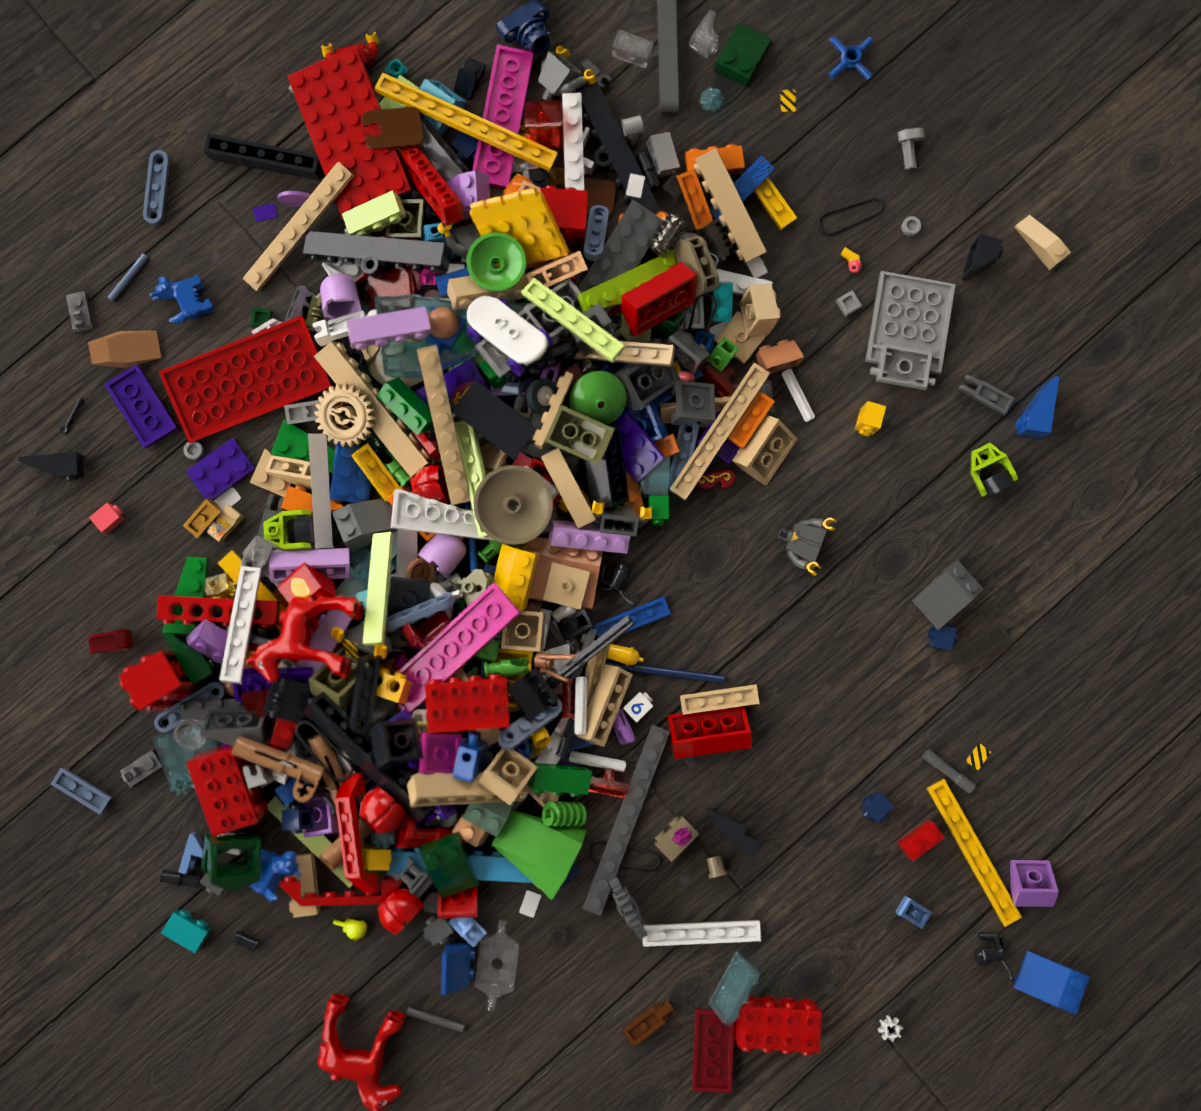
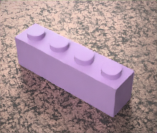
M426 306L346 320L351 349L356 348L357 350L366 349L371 345L385 346L388 342L393 341L403 343L410 338L424 339L430 335L431 330Z
M551 519L549 532L551 546L626 554L628 552L630 536L600 533L601 524L589 523L578 529L574 521Z
M349 548L275 551L269 555L271 582L284 581L304 562L329 579L350 578Z
M331 610L326 615L323 614L317 623L320 625L316 632L313 630L311 633L309 646L333 653L339 642L336 641L337 638H330L332 629L336 627L344 631L347 630L353 618L338 610ZM318 661L297 662L301 667H313L314 674L325 664Z

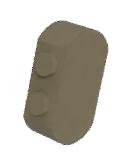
M693 236L678 241L674 249L677 263L683 262L697 274L695 296L715 291L719 285V275L705 240L700 236Z

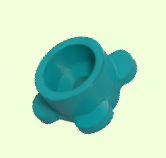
M394 59L385 68V72L397 79L400 75L406 74L408 69L402 65L400 60Z

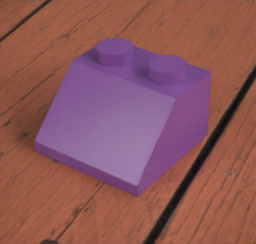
M205 619L187 635L186 642L188 646L197 652L208 656L217 663L223 664L228 632Z
M328 792V793H325L326 797H327V798L331 801V803L333 804V801H332V799H331V796H330L329 792ZM317 797L308 803H301L302 808H313L314 828L304 829V837L339 833L337 815H332V809L324 798Z
M1010 861V891L1014 906L1054 907L1059 891L1050 861Z

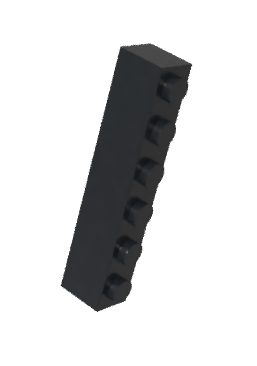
M207 134L204 153L209 160L320 180L322 166L317 154Z

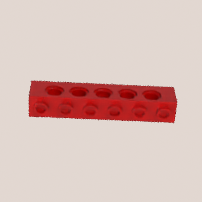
M398 147L397 151L407 176L442 222L448 226L463 220L461 200L419 147Z
M158 595L156 619H163V623L175 624V620H182V624L194 625L195 621L203 622L206 619L213 624L214 622H222V626H230L235 599ZM256 600L255 610L260 609L262 617L258 620L253 617L252 627L253 624H261V628H273V625H279L280 602ZM178 605L183 607V613L180 616L175 611ZM201 606L203 613L198 617L195 614V609ZM217 607H221L223 610V614L219 618L215 616V609Z

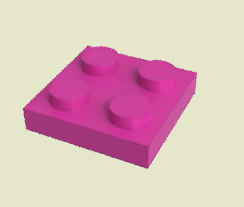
M422 733L421 747L424 758L419 761V773L435 774L441 772L443 774H452L458 748L461 745L462 734Z

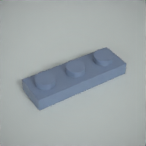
M65 767L60 768L51 783L52 786L99 815L104 813L113 798Z

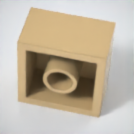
M771 283L749 285L739 302L747 337L769 335L781 316L780 309L776 304V292L772 289Z
M520 611L521 613L503 629L501 649L543 653L546 614L542 612Z
M502 748L478 782L511 805L535 772L537 766L515 750Z

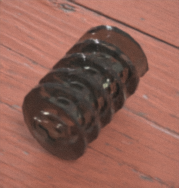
M668 214L665 217V220L661 223L662 226L657 228L658 233H654L653 239L648 241V245L653 252L662 258H667V255L664 253L665 251L671 253L672 250L669 245L675 247L676 243L673 239L680 240L677 233L684 234V230L681 227H689L686 221L673 214Z
M716 219L704 226L699 234L708 243L707 247L708 250H711L710 253L718 257L719 263L734 257L736 252L730 253L733 246H726L730 240H723L726 232L720 233L723 226H716L720 221Z

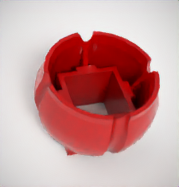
M442 465L425 466L415 474L414 478H410L413 494L437 500L444 504L451 502Z
M376 787L364 796L358 816L374 832L381 834L398 828L406 816V812L399 804H394V799L381 788Z
M397 887L377 908L380 922L387 931L396 935L404 928L406 922H409L422 909L424 904L420 897L417 898L411 894L409 889Z

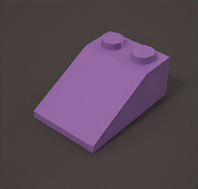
M475 170L459 174L446 182L461 200L463 220L472 218L470 215L471 203L482 200L486 202L487 199H490L489 175Z

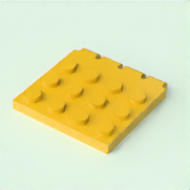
M536 188L523 190L521 193L506 194L504 199L502 196L487 199L486 202L482 200L470 204V215L480 235L498 232L513 237L524 250L526 265L568 256L569 249L542 192L538 193ZM495 263L496 267L499 268L500 264Z

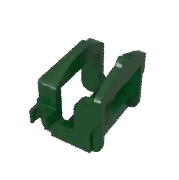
M247 831V834L224 836L205 834L202 869L208 874L210 883L219 888L237 892L239 889L259 881L261 878V838L254 831ZM230 849L245 851V861L217 864L218 852H229Z

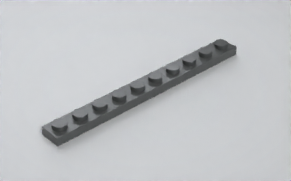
M651 725L582 907L584 910L600 916L602 914L611 890L609 881L616 877L670 733L668 730Z

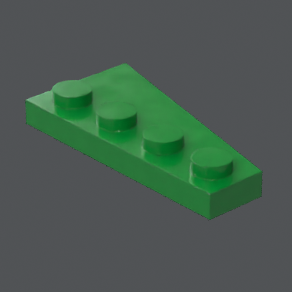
M284 419L271 450V455L310 462L308 434L293 424L287 425V421ZM327 446L328 472L332 475L335 450Z
M187 557L175 596L206 598L209 558ZM178 605L175 610L178 616L183 613L181 605ZM201 606L195 609V614L199 617L203 613ZM175 620V624L165 623L162 633L190 634L202 621H195L194 625L182 624V620Z

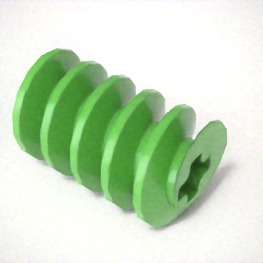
M549 801L542 810V821L545 826L581 827L585 824L587 818L586 809L581 802Z

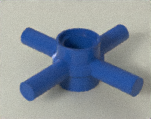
M834 35L829 41L842 55L841 63L828 74L829 77L834 79L844 69L852 70L856 68L867 81L871 79L873 74L861 63V54L874 43L873 39L868 37L858 47L850 46L846 48ZM847 56H852L855 60H850Z

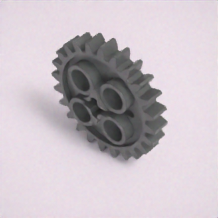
M617 877L609 881L614 892L612 895L617 904L616 907L623 920H626L631 931H635L639 940L648 936L643 926L645 922L639 912L640 909L634 898H631L627 888L622 887Z

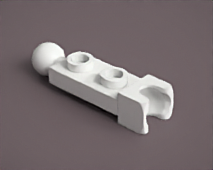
M375 309L371 310L367 316L378 315L382 313L379 310ZM362 310L327 322L322 320L313 323V327L318 333L314 336L315 340L320 346H324L333 342V340L349 336L346 320L366 317L365 312Z

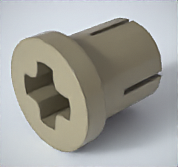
M722 855L706 859L710 872L708 875L709 879L728 874L724 867Z

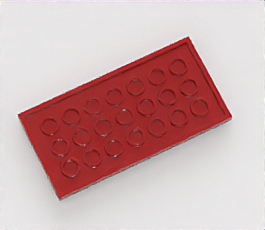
M356 45L287 76L325 176H327L337 162L343 164L354 175L335 199L343 220L342 213L392 190L398 196L413 191L397 148L372 150L366 145L365 135L378 136L381 133V128L376 124L363 127L362 116L366 111L382 109Z
M303 315L159 371L189 443L329 389L332 386L326 371L314 357L318 351Z

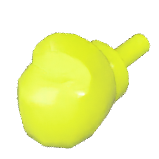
M347 918L345 922L336 919L333 921V924L342 926L343 932L347 933V936L354 941L363 938L366 934L367 924L364 920L358 921Z

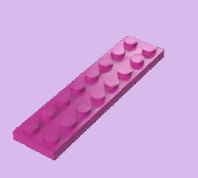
M497 44L483 119L516 134L519 133L533 59L532 52ZM478 139L472 171L476 170L489 175V187L505 190L510 181L514 155Z
M497 583L489 586L397 672L406 675V680L412 681L406 703L396 702L401 711L406 708L411 715L426 701L424 684H429V680L441 679L442 683H445L521 613ZM399 683L394 687L395 692L400 689Z

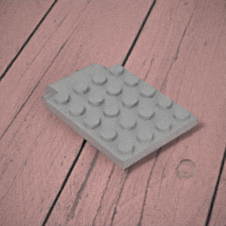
M885 271L880 272L865 362L878 364L877 368L871 367L870 375L876 376V382L926 390L927 385L934 386L935 378H930L929 373L940 375L942 371L955 284Z

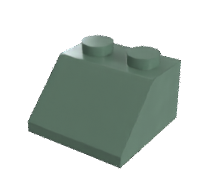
M515 801L511 805L506 802L467 804L462 818L497 837Z

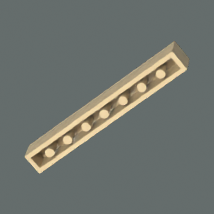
M330 342L314 357L336 385L341 384L342 387L347 383L349 388L355 385V392L358 389H363L361 396L368 394L365 401H373L368 407L376 409L370 413V415L376 417V419L370 420L375 425L371 427L408 475L410 477L415 476L421 468L433 462L430 459L431 455L425 448L422 449L418 444V438L413 433L410 434L406 429L407 425L377 397L380 390L370 384L371 379L367 374L362 373L358 369L359 364L356 360L346 354L347 349L340 342Z
M437 346L418 348L417 353L451 505L471 501Z

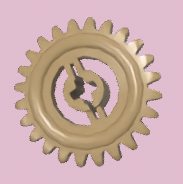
M347 383L342 387L341 384H337L335 388L330 386L329 392L323 391L324 397L318 398L321 404H316L319 411L314 412L315 415L319 416L315 420V422L320 423L318 430L323 429L322 434L328 435L327 440L329 442L334 439V444L338 445L340 442L342 447H345L347 444L352 447L354 443L360 444V439L366 440L367 437L364 433L371 434L372 432L368 427L375 426L370 420L376 419L375 416L370 415L376 409L368 407L373 401H365L368 394L361 396L363 389H358L355 392L356 386L352 385L349 388ZM341 401L348 402L352 405L341 407L338 409L334 408V406ZM332 415L337 423L342 425L354 423V426L348 430L341 429L334 423Z

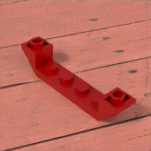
M353 773L348 780L342 782L335 796L345 878L362 892H379L377 872L364 870L355 796L366 793L363 773Z
M385 874V878H380L379 894H376V892L357 894V891H345V895H337V892L329 891L325 892L324 895H316V892H305L304 896H301V881L296 880L297 877L288 876L284 877V880H280V887L300 906L382 904L401 884V879L397 881L392 875Z

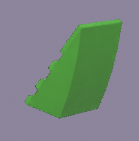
M511 810L498 836H495L491 845L552 900L564 882L583 844L586 829L573 826H545L541 817Z

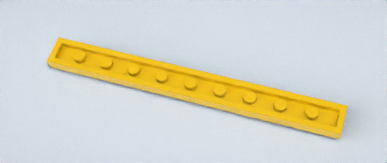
M383 72L375 86L374 92L404 106L414 107L426 116L549 172L557 157L558 152Z

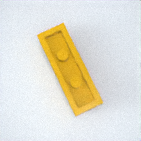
M767 177L754 193L779 229L782 230L796 221L797 217L772 181Z
M368 443L351 455L386 502L393 495L394 490L400 486Z

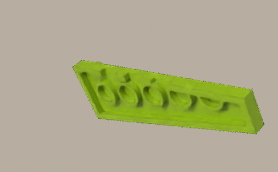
M674 250L577 295L582 312L588 311L599 303L603 309L620 305L623 294L678 264L674 256Z

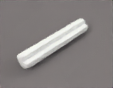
M792 369L783 371L781 375L804 421L808 422L814 419L815 415Z
M576 677L574 733L576 735H585L587 678Z
M571 751L569 761L573 763L624 772L626 768V761L576 751Z

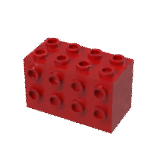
M546 186L541 188V192L567 247H571L572 253L584 252L588 220V191L576 190L573 187L557 189L555 186Z
M161 650L154 655L148 654L140 659L141 663L136 666L132 664L123 669L124 673L119 675L122 689L129 693L132 706L139 711L146 710L149 712L153 710L154 712L163 709L165 711L175 705L174 702L180 699L182 701L190 696L192 691L202 686L191 684L173 651Z
M502 674L489 675L490 679L482 680L481 676L469 677L470 681H462L461 677L449 678L447 683H442L441 679L429 680V684H424L428 733L510 727L506 678H502Z
M228 744L197 753L186 762L212 836H218L258 823L267 813L268 809L267 802L261 795V785L248 788L242 767L250 765L252 762L232 755L234 746Z
M736 996L734 1037L738 1047H741L744 1051H753L755 1048L762 1049L761 1051L772 1053L774 1050H782V1053L793 1054L794 1051L802 1052L803 1055H814V1053L820 1052L822 1011L810 999L794 1000L792 998L776 999L769 996Z

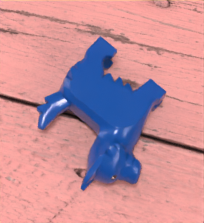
M198 274L193 276V278L174 283L168 277H159V284L155 287V292L149 294L154 296L153 300L176 299L178 301L181 312L169 319V322L176 325L180 322H185L187 319H199L203 315L215 312L209 299H205L204 303L199 301L201 298L198 291L203 289L204 286Z
M262 849L260 852L262 861L261 878L248 887H251L257 893L265 895L270 903L278 900L279 897L275 894V891L283 876L302 875L298 871L297 853L294 851H287L283 856H280L273 851L270 852Z

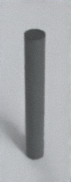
M408 1007L406 1013L408 1016L459 1032H463L465 1026L464 1024Z

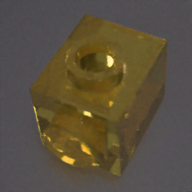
M227 573L205 578L206 586L204 591L206 597L224 599L235 597L236 583Z

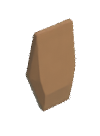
M118 331L88 342L92 365L128 369L136 364L141 365L161 359L157 331Z

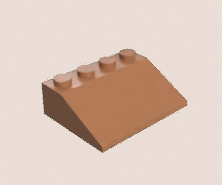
M536 537L526 542L524 549L540 553L529 599L549 602L543 600L552 562L590 571L581 608L592 610L603 551L551 546L549 539Z

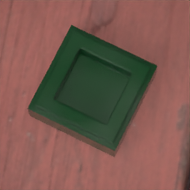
M253 307L250 326L258 328L272 319L273 311Z

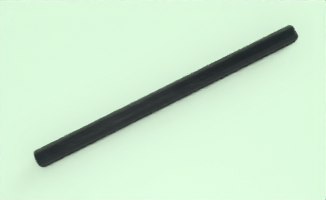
M630 616L623 618L555 673L568 678L634 625ZM553 676L546 680L552 690L563 682ZM523 711L509 712V724L519 717Z

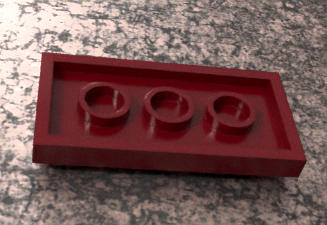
M695 1008L692 1091L731 1093L735 1024L734 1010Z

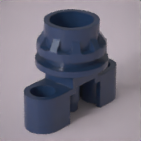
M541 0L530 1L500 20L496 25V31L506 43H511L517 39L526 50L531 51L535 55L545 52L552 43L549 28L545 23L550 12Z

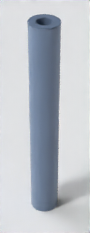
M142 253L107 298L113 302L117 299L149 259L146 255Z

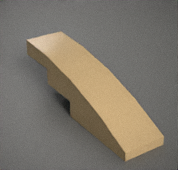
M557 448L543 455L541 458L578 529L595 521L596 518L560 449Z

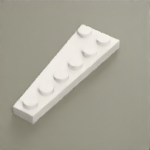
M400 489L394 490L391 528L496 541L489 536L479 538L473 511L457 508L450 504L447 505L437 500L427 499Z

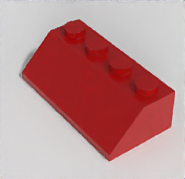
M680 262L621 296V311L632 334L636 337L694 304L697 274L683 262Z
M744 706L687 715L682 713L668 715L675 759L752 748L751 730Z

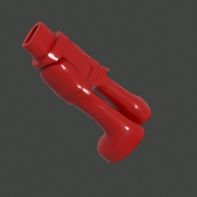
M406 816L403 820L402 828H398L396 831L395 845L398 848L421 847L424 843L453 833L452 829L418 828L415 821L410 816Z

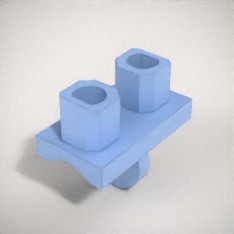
M451 918L448 922L472 947L487 934V931L473 918Z

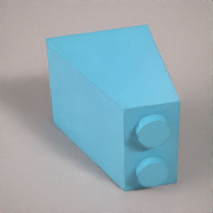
M424 79L419 88L461 109L467 104V101L439 81ZM424 115L442 137L449 126Z

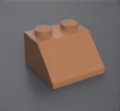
M788 339L778 342L773 347H770V345L760 347L756 353L758 365L770 372V374L796 367L804 358L795 341L789 342Z

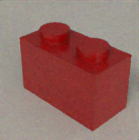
M926 820L900 839L897 844L907 858L914 861L943 840L944 836L934 822Z

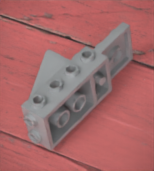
M570 278L563 282H558L551 291L583 314L577 296L581 294L578 287ZM528 303L518 313L519 316L536 329L546 331L553 339V345L560 340L559 337L563 334L566 336L570 334L567 328L534 303ZM487 339L482 340L476 345L475 348L499 378L511 370L506 363L510 357Z

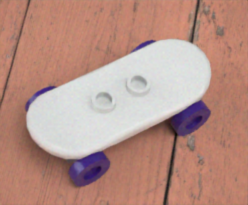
M491 296L479 297L472 301L468 307L467 319L470 326L466 329L469 337L477 344L485 338L510 358L506 363L518 376L525 372L521 365L522 363L527 366L529 363L539 359L546 349L554 344L553 339L546 331L536 329L515 313L502 298L497 299Z

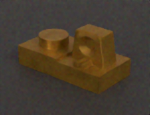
M208 497L183 526L196 538H199L223 510Z

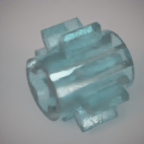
M708 87V90L702 92L700 100L704 104L702 108L713 112L719 109L724 99L720 95L721 91L717 88Z
M188 771L183 772L182 776L177 772L175 773L176 778L169 780L172 783L170 790L177 791V796L181 795L182 791L185 795L190 794L188 789L194 788L191 777L187 776ZM184 780L185 784L180 787L179 783Z
M372 830V835H370L371 843H376V848L380 849L390 847L391 844H394L395 830L381 834Z

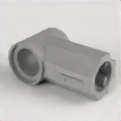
M640 115L621 120L623 136L630 145L636 144L641 133L644 132Z

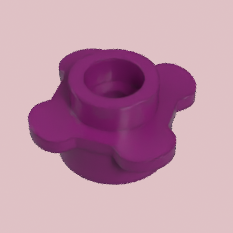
M687 827L678 829L672 837L675 844L679 846L686 845L692 839L691 831Z

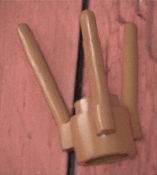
M538 652L535 656V667L540 668V673H545L567 682V678L548 669L553 667L554 659L572 660L578 654Z

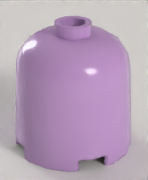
M337 273L323 280L320 286V294L325 318L328 317L333 320L361 311L356 284L351 277Z
M435 534L420 550L418 556L425 559L428 563L433 562L436 566V571L444 578H447L466 554V546L462 542L464 537Z

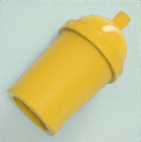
M610 644L607 659L626 664V666H633L638 661L643 662L644 658L639 657L638 651L633 647L629 648Z

